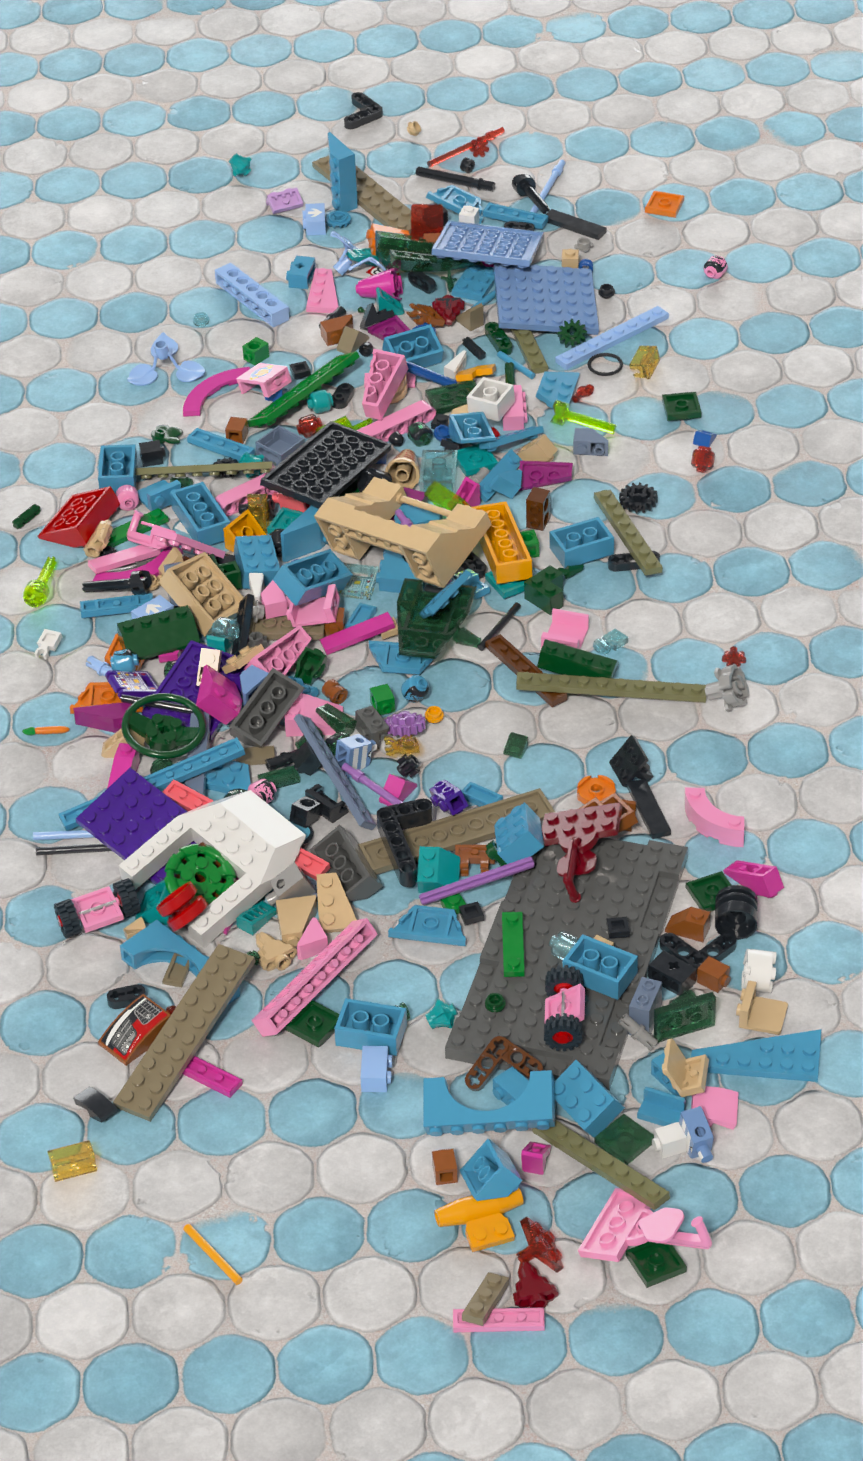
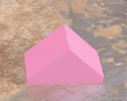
M313 917L297 943V956L299 960L316 956L328 946L327 936L317 918Z

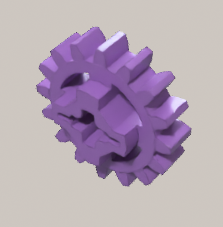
M409 711L399 712V714H392V717L387 716V719H384L389 726L387 734H393V736L400 735L402 738L412 734L417 735V732H423V729L426 728L425 717H422V714L417 715L416 712L411 714Z

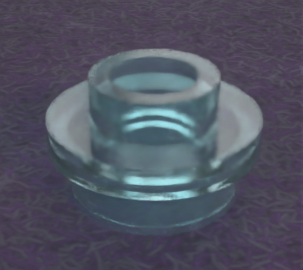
M199 312L194 315V325L204 327L209 323V317L206 313Z

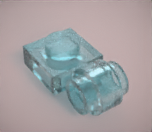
M613 629L602 636L601 639L597 638L593 643V648L599 654L607 655L611 649L616 651L627 644L628 636L617 629Z

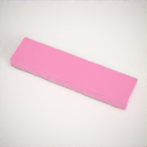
M138 545L88 560V567L95 574L135 563V561L139 562L158 556L161 550Z
M495 1308L483 1326L462 1321L464 1309H453V1333L545 1331L544 1308Z

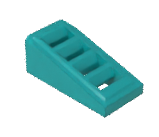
M370 248L353 249L352 251L349 249L346 253L351 260L360 262L368 257H373L377 261L381 258L380 256L372 255ZM370 261L364 263L371 266H377L376 264Z
M264 901L259 902L236 918L237 928L253 936L277 914L276 908Z

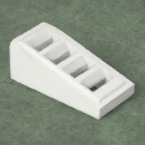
M463 350L444 366V376L456 380V374L459 371H463L467 365V351Z
M249 573V585L251 594L254 595V605L256 600L261 604V593L265 588L264 574Z

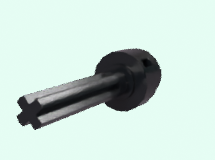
M528 174L515 175L512 180L513 189L522 197L528 196L543 214H546L547 211L549 212L550 208L535 191V180Z
M133 571L130 578L83 582L82 590L84 592L131 589L134 595H145L152 584V578L149 571Z

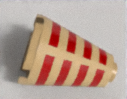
M404 449L388 463L385 472L390 473L392 483H399L403 487L413 489L418 484L420 470L414 451Z

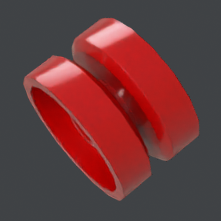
M191 881L177 888L156 907L162 917L171 915L167 923L173 931H177L191 922L208 906L207 901L202 895L194 897L197 889Z

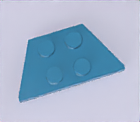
M454 185L439 188L435 193L431 191L427 193V199L437 204H442L446 209L458 214L463 206L479 208V224L482 223L481 198Z
M544 371L535 397L545 402L551 409L557 408L561 411L560 415L565 417L580 373Z
M466 569L456 580L454 579L419 612L421 617L424 619L433 616L440 610L439 608L443 609L449 603V597L452 599L459 593L457 589L471 576L470 572Z
M369 640V649L382 672L420 675L440 654V645Z
M229 761L207 771L205 789L226 794L230 790H234L235 792L232 795H236L237 789H240V791L244 790V792H246L245 790L248 791V787L251 784L248 764Z
M414 905L408 910L406 915L399 919V924L396 927H391L388 930V937L466 946V938L463 936L461 925L457 921L454 909Z

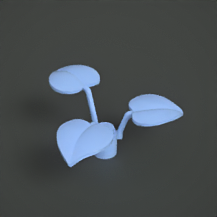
M334 230L331 232L330 236L338 238L345 247V251L339 258V261L333 266L339 274L343 276L347 270L351 271L367 261L376 264L380 269L386 271V268L373 257H368L350 266L352 262L345 255L349 249L352 251L358 248L346 237L341 236Z
M162 332L154 341L150 350L151 355L154 357L153 366L151 367L148 364L135 366L127 380L131 384L138 386L153 383L158 377L157 372L154 371L157 358L165 360L170 357L175 367L179 369L176 372V377L182 382H192L204 375L205 369L195 361H184L179 366L173 358V355L178 351V344Z

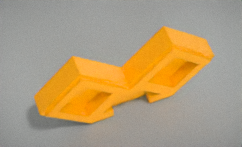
M496 364L481 365L459 371L456 374V381H471L476 376L492 375L496 371Z

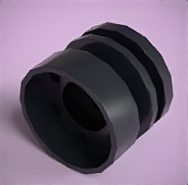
M731 885L718 891L715 896V929L720 935L730 933L736 937V940L748 938L756 931L757 896L750 888L741 885Z

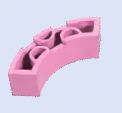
M685 787L684 805L686 816L696 826V830L707 838L710 836L719 840L720 844L744 847V816L731 815L716 808L708 800L705 788Z

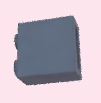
M278 425L255 442L256 455L262 454L264 460L276 462L277 466L304 444L305 438Z
M642 977L629 1005V1016L639 1025L645 1026V1030L650 1034L661 1012V981Z

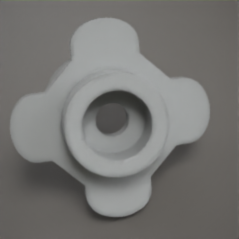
M586 237L579 238L577 244L574 245V248L579 249L581 252H587L590 247H593V243Z
M256 600L255 606L252 608L251 617H254L255 623H257L258 619H263L265 610L264 605L259 604L258 600Z

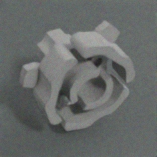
M734 664L726 666L722 670L715 668L714 674L718 681L706 684L705 694L708 699L723 698L724 707L727 712H731L732 707L745 705L747 697H749V688L741 667H737Z

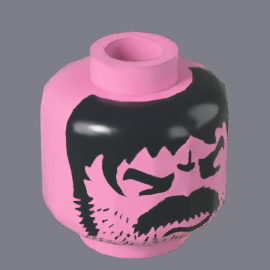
M714 255L704 264L703 269L706 276L720 279L727 271L728 265L723 257Z
M260 779L248 787V791L251 790L267 804L275 800L277 790L273 782Z

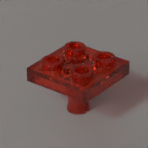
M528 1217L522 1219L520 1223L529 1246L516 1253L520 1263L529 1262L537 1258L556 1273L564 1268L561 1261L562 1254L556 1248L554 1243L556 1238L550 1230L546 1231L537 1221L534 1222Z

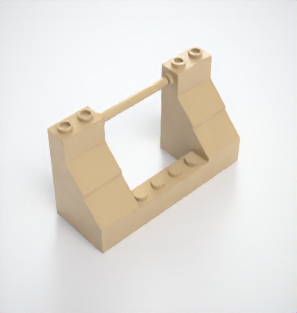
M376 477L371 480L363 492L347 493L345 496L328 497L314 515L332 551L360 560L368 548L374 545L404 555L415 578L442 588L447 585L492 525L488 514L484 510H477L468 505L464 506L461 504H457L452 511L407 497L403 486L399 483H392L386 479ZM403 503L447 517L442 520H431L425 524H414L411 527L390 520Z

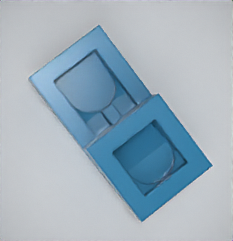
M468 568L467 570L471 576L460 587L475 600L489 594L490 587L479 581V575ZM463 571L453 575L454 579L456 580Z

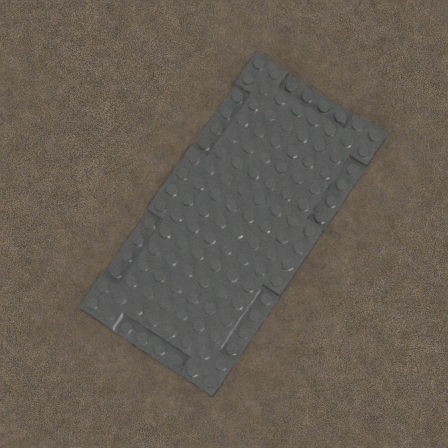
M606 837L599 838L593 848L590 849L597 856L595 869L587 874L574 875L573 883L577 892L581 894V899L577 903L570 901V896L563 883V877L557 873L558 861L567 854L561 849L560 845L544 846L532 855L535 866L514 874L504 901H501L480 955V964L460 1016L456 1017L447 1040L445 1058L474 1064L494 1037L502 1036L540 1061L544 1071L552 1070L554 1081L577 1060L610 1091L629 1034L625 1028L618 1024V1021L621 1017L624 1018L623 1015L625 1013L629 1015V1005L641 978H648V965L654 960L660 937L688 859V847L649 840L648 844L644 845ZM502 912H522L525 977H504ZM627 916L630 937L609 939L606 918ZM583 934L591 938L599 935L613 942L614 947L637 955V975L618 1000L584 987L585 1015L584 1020L581 1021V1044L577 1048L574 1047V1050L571 1051L567 1048L565 1052H563V1049L556 1051V1047L553 1049L549 1048V1045H546L544 1041L545 999L549 998L547 992H545V977L548 970L551 971V968L557 969L558 965H561V968H563V959ZM499 993L503 996L506 1006L502 1011L490 1012L485 1008V1000L489 994ZM502 1042L501 1044L496 1043L495 1046L497 1050L494 1054L492 1053V1051H490L489 1054H492L496 1059H498V1057L496 1056V1052L499 1049L503 1050L505 1048L503 1046L504 1042ZM515 1053L511 1057V1061L515 1064L520 1063L523 1059L520 1053ZM490 1058L484 1059L482 1066L491 1068L493 1060ZM502 1061L497 1069L506 1071L511 1066ZM526 1062V1064L524 1065L527 1066L530 1069V1071H539L537 1069V1065L536 1067H532L528 1064V1062Z

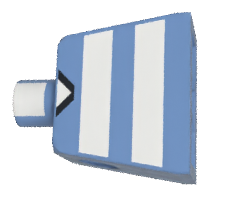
M360 734L337 740L335 759L340 767L347 763L356 770H363L369 766L371 752L377 750V744L374 740L369 741ZM343 770L348 779L352 777Z
M699 1106L682 1111L679 1124L687 1136L686 1151L689 1157L692 1159L699 1157L702 1163L711 1161L713 1159L711 1150L714 1138L702 1107Z

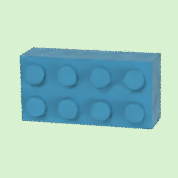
M204 482L170 492L172 509L193 540L206 545L224 541L223 528L230 523V520Z
M328 549L283 564L273 581L287 595L290 601L295 606L326 596L328 585L336 584L338 591L343 590L353 574L333 551Z

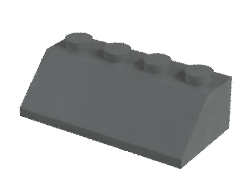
M272 668L230 724V735L234 738L237 737L245 745L261 748L305 687Z
M338 825L310 849L312 854L330 863L331 868L326 873H337L348 901L368 899L382 887L354 837L341 825Z

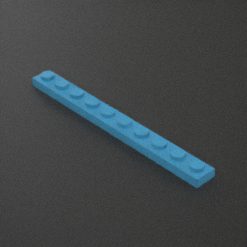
M236 737L143 778L162 791L166 789L173 779L181 783L246 754ZM98 797L58 814L66 831L80 826L76 823V818Z

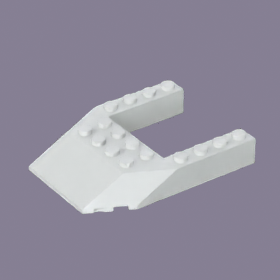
M249 790L207 803L177 816L118 866L121 879L129 878L136 890L162 868L173 853L177 854L180 848L189 845L192 841L198 845L204 842L218 850L221 856L232 865L239 880L187 924L190 937L205 948L225 928L234 923L241 913L250 909L273 889L270 881L295 862L306 835Z

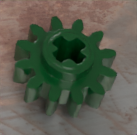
M571 319L570 323L564 321V327L559 326L560 331L557 334L560 338V343L565 342V348L569 345L574 348L576 344H581L580 341L586 342L585 336L588 334L585 330V324L580 326V320L574 323L573 319Z

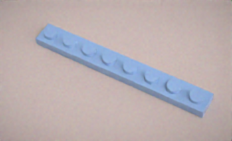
M656 306L556 356L555 363L567 370L669 319V313Z

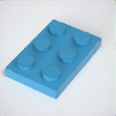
M470 263L453 287L452 296L480 301L495 284L493 267Z

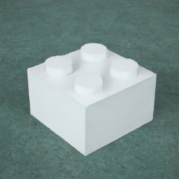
M485 377L478 382L467 396L468 413L484 412L486 418L500 421L515 402L514 385Z

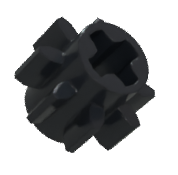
M404 754L397 760L399 765L396 768L405 778L407 776L412 778L420 771L418 769L420 762L412 754L409 756Z

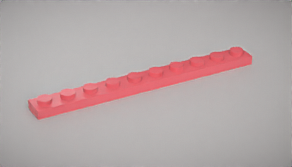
M174 779L163 791L166 796L187 811L213 802L208 797ZM300 847L295 863L305 875L317 881L316 874H325L331 868L330 863Z

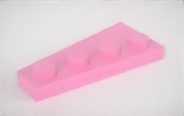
M315 268L306 312L333 313L339 306L332 269Z

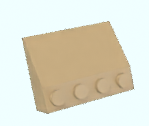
M206 552L168 568L159 581L179 607L189 606L196 628L204 637L216 632L229 623L230 620L236 618L239 602L244 598Z

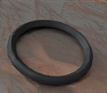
M599 353L589 359L587 366L594 374L610 376L622 370L623 361L615 354ZM608 356L617 359L620 366L612 372H598L591 367V362L595 358Z

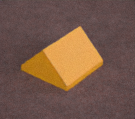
M249 509L245 510L223 528L225 548L234 552L235 537L267 535Z

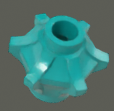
M235 153L228 161L233 169V176L242 174L246 176L252 170L250 168V161L252 159Z
M245 452L240 458L239 463L263 462L264 456L262 454L253 455ZM254 470V474H245V476L249 479L251 476H260L263 473H260V470Z
M437 999L434 1007L425 1016L432 1029L436 1027L452 1029L458 1012L453 1003L449 1005Z

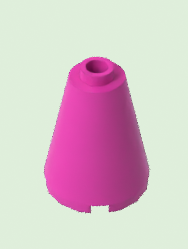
M391 268L359 280L358 284H356V293L360 297L376 299V288L379 287L400 301L402 298L399 297V294H403L401 275L397 276L396 273L399 270Z

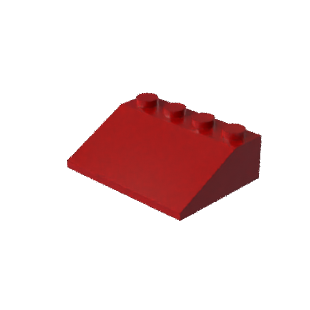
M111 486L71 495L39 533L38 538L73 548L85 547L100 521L108 520L117 511L116 509L120 505L118 497Z

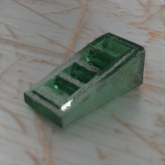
M328 703L316 708L315 712L335 732H338V735L342 738L353 734L357 723L355 719Z

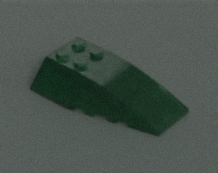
M375 231L376 256L386 269L397 268L403 272H438L462 269L481 263V261L470 262L468 259L454 260L452 257L437 258L436 255H432V248L436 241L427 242L426 238L419 237V240L411 239L412 235Z
M404 578L397 599L399 655L436 659L469 614L477 586L461 585L457 589L459 593L452 599L449 597V603L443 609L439 608L440 610L436 614L423 619L419 612L438 593L424 592L423 580Z

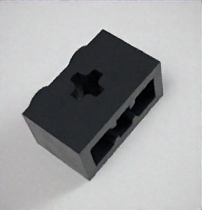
M662 951L648 965V978L661 981L662 987L683 997L696 984L697 968L678 959L674 955Z

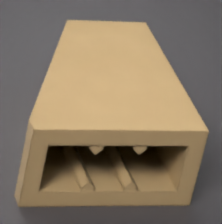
M316 895L275 900L281 940L286 944H292L294 947H297V943L311 919L315 918L317 913Z

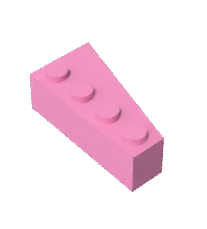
M373 349V359L370 363L371 368L367 377L368 382L365 387L362 405L366 417L382 420L408 370L405 355Z
M299 625L254 656L244 667V670L253 665L268 673L272 668H275L286 675L312 638Z

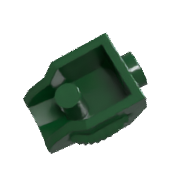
M305 647L297 661L294 677L301 678L304 684L312 686L326 669L327 656L319 649L314 648L312 650Z

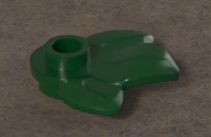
M159 425L151 432V437L153 441L160 440V443L177 444L180 443L177 437L183 434V430L178 427Z

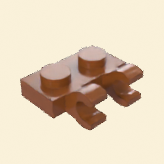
M414 303L409 305L414 310L406 312V314L411 318L419 315V319L413 320L417 325L427 322L432 327L444 326L445 320L431 306L415 305Z
M455 845V855L461 858L460 876H469V864H480V873L489 871V864H495V859L491 860L486 854V845Z

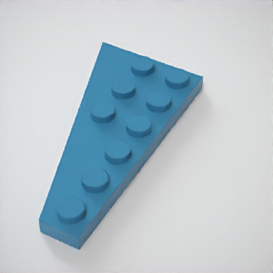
M822 1029L692 1050L691 1058L706 1054L709 1059L707 1073L818 1082Z

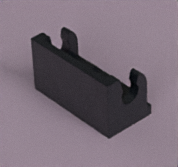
M320 784L306 789L305 796L321 803L320 815L331 823L336 822L348 813V808L343 807L346 805L344 801L337 803L325 795L322 790L316 792L322 787Z

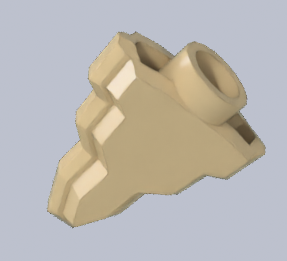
M110 520L100 521L83 549L87 557H98L107 546L113 531Z
M264 932L256 934V945L259 948V964L262 969L271 971L277 968L282 971L288 968L291 960L297 955V949L292 944L276 940Z

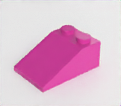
M207 664L204 666L196 706L227 725L241 711L242 698L234 682Z

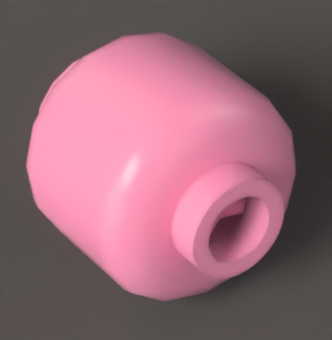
M123 485L116 491L120 509L130 511L139 504L138 491L134 486Z

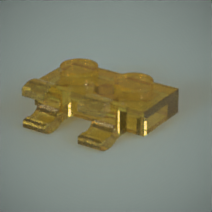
M404 735L401 739L397 740L391 736L384 737L385 745H391L384 747L388 756L397 753H420L418 741L412 735Z

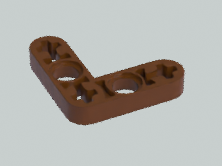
M497 1036L490 1041L466 1074L465 1083L470 1090L480 1091L502 1061L511 1067L513 1066L527 1078L530 1077L531 1071L527 1066H524L526 1062L532 1067L537 1065L539 1071H544V1068L540 1061L505 1037ZM502 1042H504L503 1046L505 1048L503 1050L499 1049L496 1052V1056L498 1057V1059H496L492 1054H489L490 1051H492V1053L494 1054L497 1050L495 1046L496 1043L501 1044ZM513 1054H522V1061L517 1064L511 1061ZM487 1058L492 1059L493 1066L489 1069H484L482 1067L483 1060ZM479 1068L481 1072L485 1073L486 1075L483 1076L482 1074H480V1076L478 1077L480 1083L478 1085L474 1083L472 1086V1082L470 1079L472 1077L477 1078V1076L479 1075L477 1069Z

